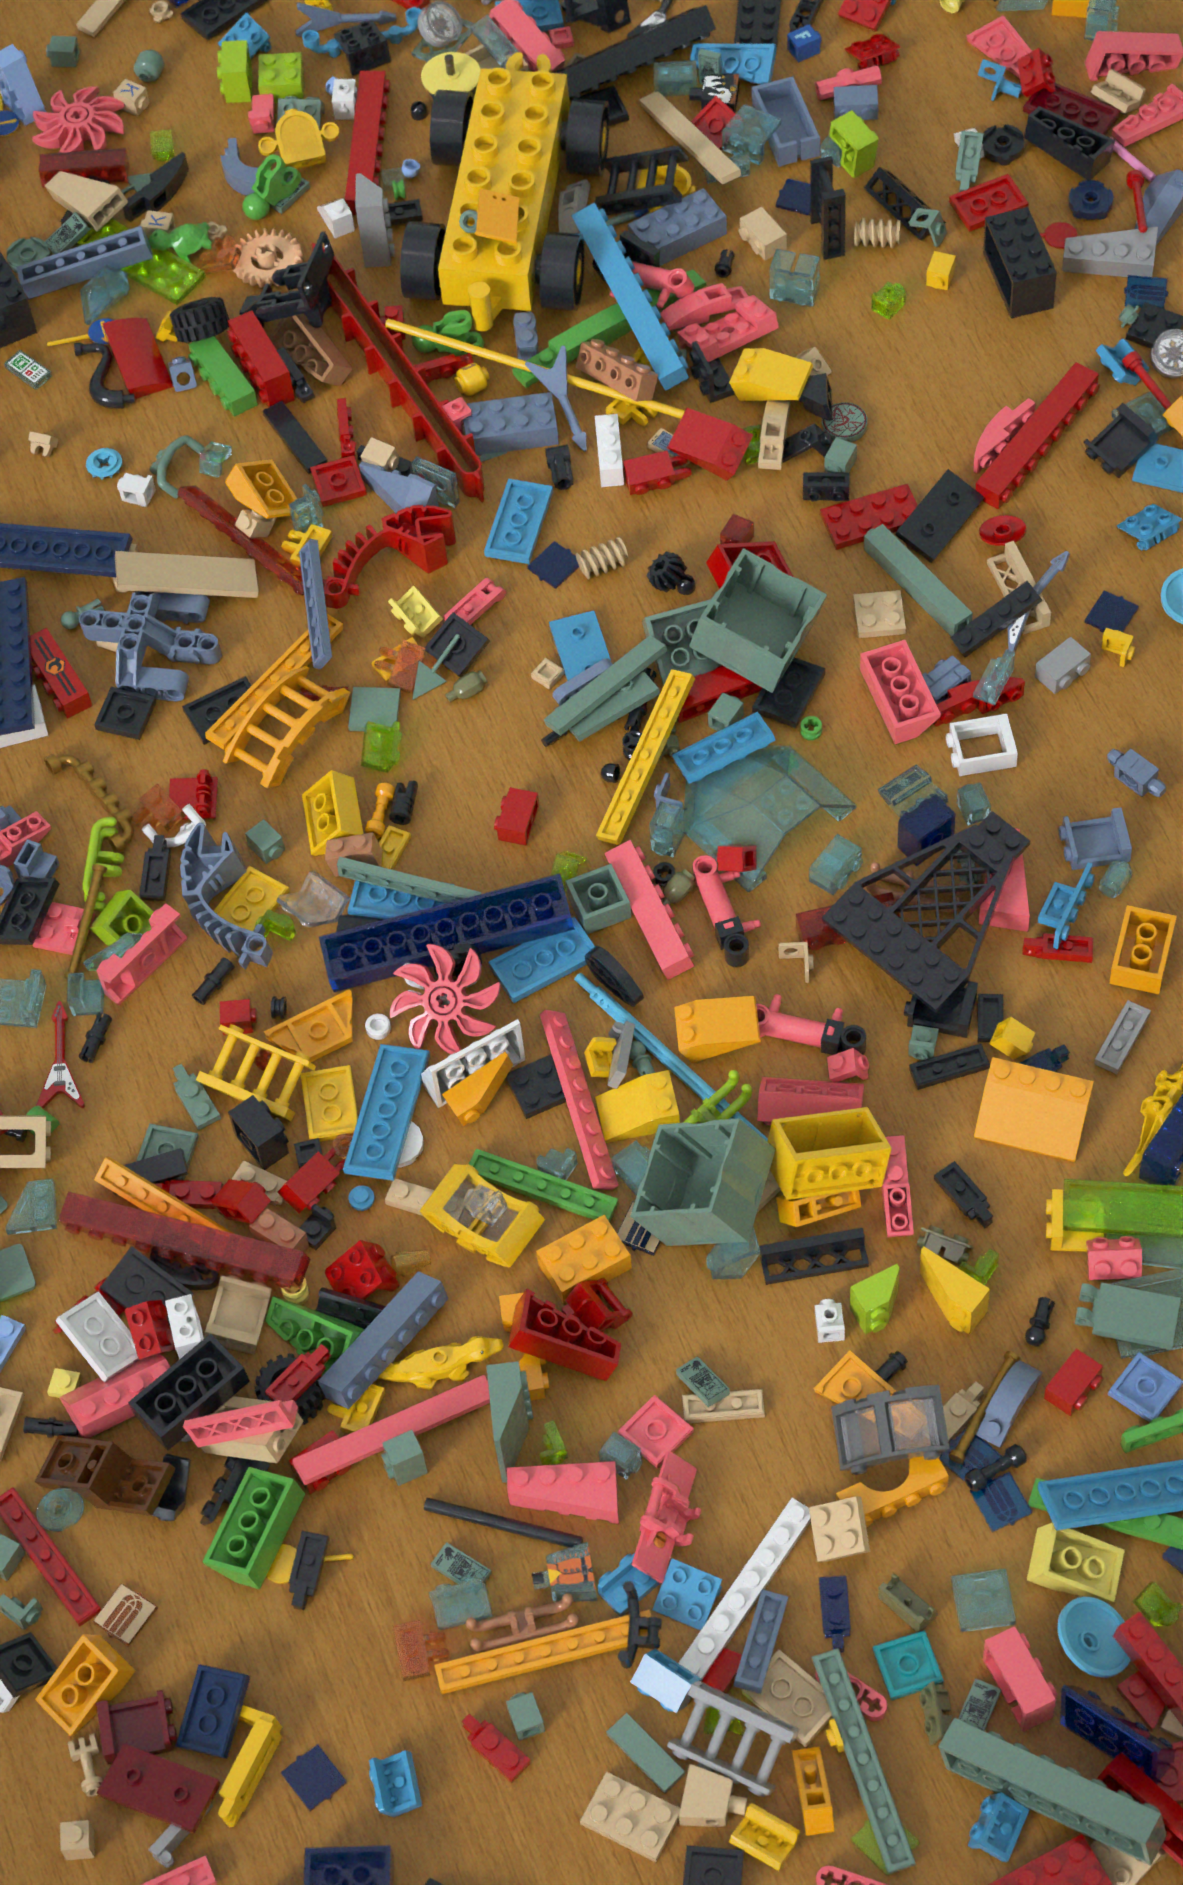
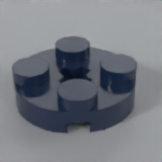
M1082 181L1078 187L1070 190L1069 208L1077 219H1105L1113 206V192L1110 188L1109 190L1105 188L1104 183L1100 181ZM1088 198H1093V202H1089Z

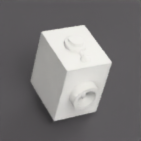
M334 79L332 106L335 120L354 119L358 91L355 79Z

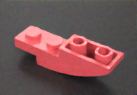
M723 283L712 285L693 292L671 304L660 312L662 317L660 319L662 322H665L668 330L683 328L694 323L709 322V316L712 314L736 310L735 303L742 301L748 295L742 286L726 289Z
M1028 398L1014 410L1005 406L995 415L984 429L978 441L974 456L973 472L977 474L992 464L1008 445L1010 438L1017 434L1018 430L1022 428L1035 412L1034 401Z
M37 811L0 831V865L8 868L16 860L27 839L38 843L51 830V825Z
M904 1135L889 1136L886 1139L892 1149L882 1185L887 1237L913 1236Z

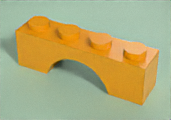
M523 1293L499 1296L502 1322L506 1332H511L515 1305ZM525 1353L519 1361L520 1371H526L530 1400L546 1399L544 1389L549 1388L547 1372L542 1373L541 1365L546 1364V1360Z
M924 1456L909 1459L907 1479L898 1488L881 1492L872 1490L859 1482L837 1492L836 1501L855 1496L861 1497L866 1527L873 1523V1520L880 1517L888 1518L894 1515L899 1508L918 1504L925 1496L930 1494L935 1496L942 1493L948 1486L949 1475L939 1458L924 1460Z

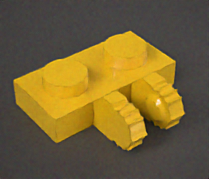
M615 399L606 407V414H618V422L623 425L631 417L642 426L648 424L647 417L639 411L640 409L646 415L653 418L658 412L619 399Z
M314 524L310 525L306 533L290 530L288 537L296 543L284 540L281 547L285 552L292 554L290 557L291 564L301 567L299 551L308 540H318L319 556H321L333 537L332 531Z
M371 1384L349 1409L336 1404H330L327 1411L332 1415L344 1418L340 1429L342 1432L351 1434L373 1423L384 1397L385 1389Z

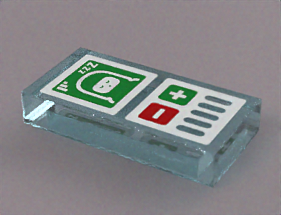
M21 350L4 363L7 370L36 390L52 377L50 370Z

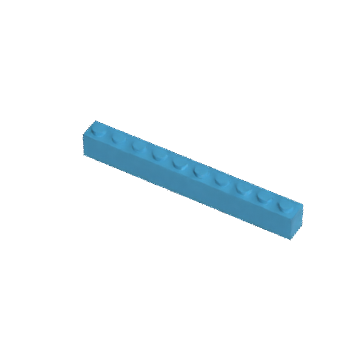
M594 202L571 215L580 233L583 234L590 252L655 373L658 374V379L664 390L666 391L688 379L689 376L685 369L689 367L683 356H677L676 353L680 350L674 339L669 341L667 336L671 333L665 322L659 323L658 319L662 317L656 306L651 308L649 303L653 300L647 289L642 291L641 286L644 283L639 274L632 273L631 270L635 269L629 257L624 258L623 254L626 253V250L620 240L618 242L615 241L614 238L618 235L612 224L607 226L605 223L609 219L604 209L598 210Z

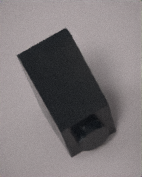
M826 373L809 376L798 401L803 402L806 411L827 421H832V389Z

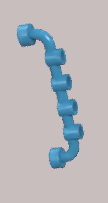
M417 7L409 8L405 13L408 26L402 28L392 26L388 31L381 33L386 39H390L391 43H401L402 36L409 35L417 29L418 16L422 10ZM307 30L303 33L304 46L310 48L313 52L319 54L328 53L330 57H338L341 54L342 48L335 39L329 40L327 44L319 45L320 38L317 31Z

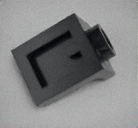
M314 1204L311 1207L312 1214L299 1229L306 1232L309 1246L317 1250L333 1233L336 1225L334 1215L328 1208L324 1206L320 1208Z

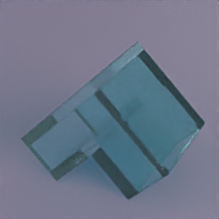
M84 973L68 974L67 1002L72 1016L104 1013V991L100 980H86Z

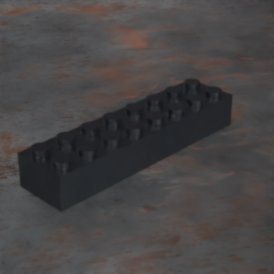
M707 5L694 7L553 73L567 74L569 101L580 97L581 93L591 92L600 88L599 84L613 82L619 79L618 76L630 74L636 71L638 67L654 63L655 59L664 58L673 54L677 49H683L692 45L694 41L710 37V32L715 30L716 27Z

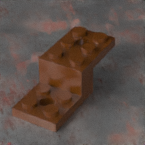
M58 1435L34 1482L40 1487L78 1492L99 1509L152 1516L176 1468L170 1463L131 1458L113 1442Z

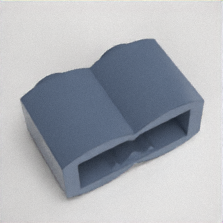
M532 312L516 313L513 319L517 358L524 361L539 353L536 319Z

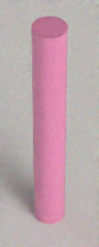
M1115 140L1113 151L1135 170H1140L1149 182H1152L1156 175Z

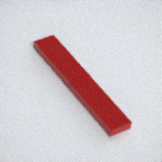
M12 1487L0 1496V1517L78 1626H82L99 1614L102 1610L15 1488Z

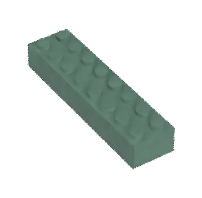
M954 1718L938 1746L947 1770L996 1793H1003L1021 1805L1146 1864L1152 1865L1167 1836L1162 1815L1155 1806L1148 1803L1142 1805L1135 1802L1129 1794L1123 1791L1116 1793L1109 1790L1103 1782L1097 1779H1091L1090 1781L1081 1777L1077 1770L1071 1767L1064 1769L1056 1765L1051 1758L1045 1755L1038 1757L1030 1753L1028 1748L1019 1743L1010 1744L1004 1741V1738L996 1732H984L970 1720L965 1719L961 1721Z

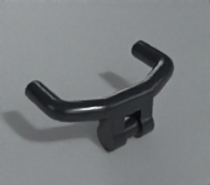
M631 1581L623 1584V1589L627 1595L629 1611L626 1651L618 1653V1659L625 1669L632 1667L638 1648H660V1637H658L662 1624V1620L657 1617L640 1618L638 1594ZM641 1629H648V1635L640 1636Z

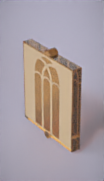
M121 1583L92 1622L106 1631L110 1638L115 1637L129 1647L158 1608L143 1598L141 1592L136 1593Z

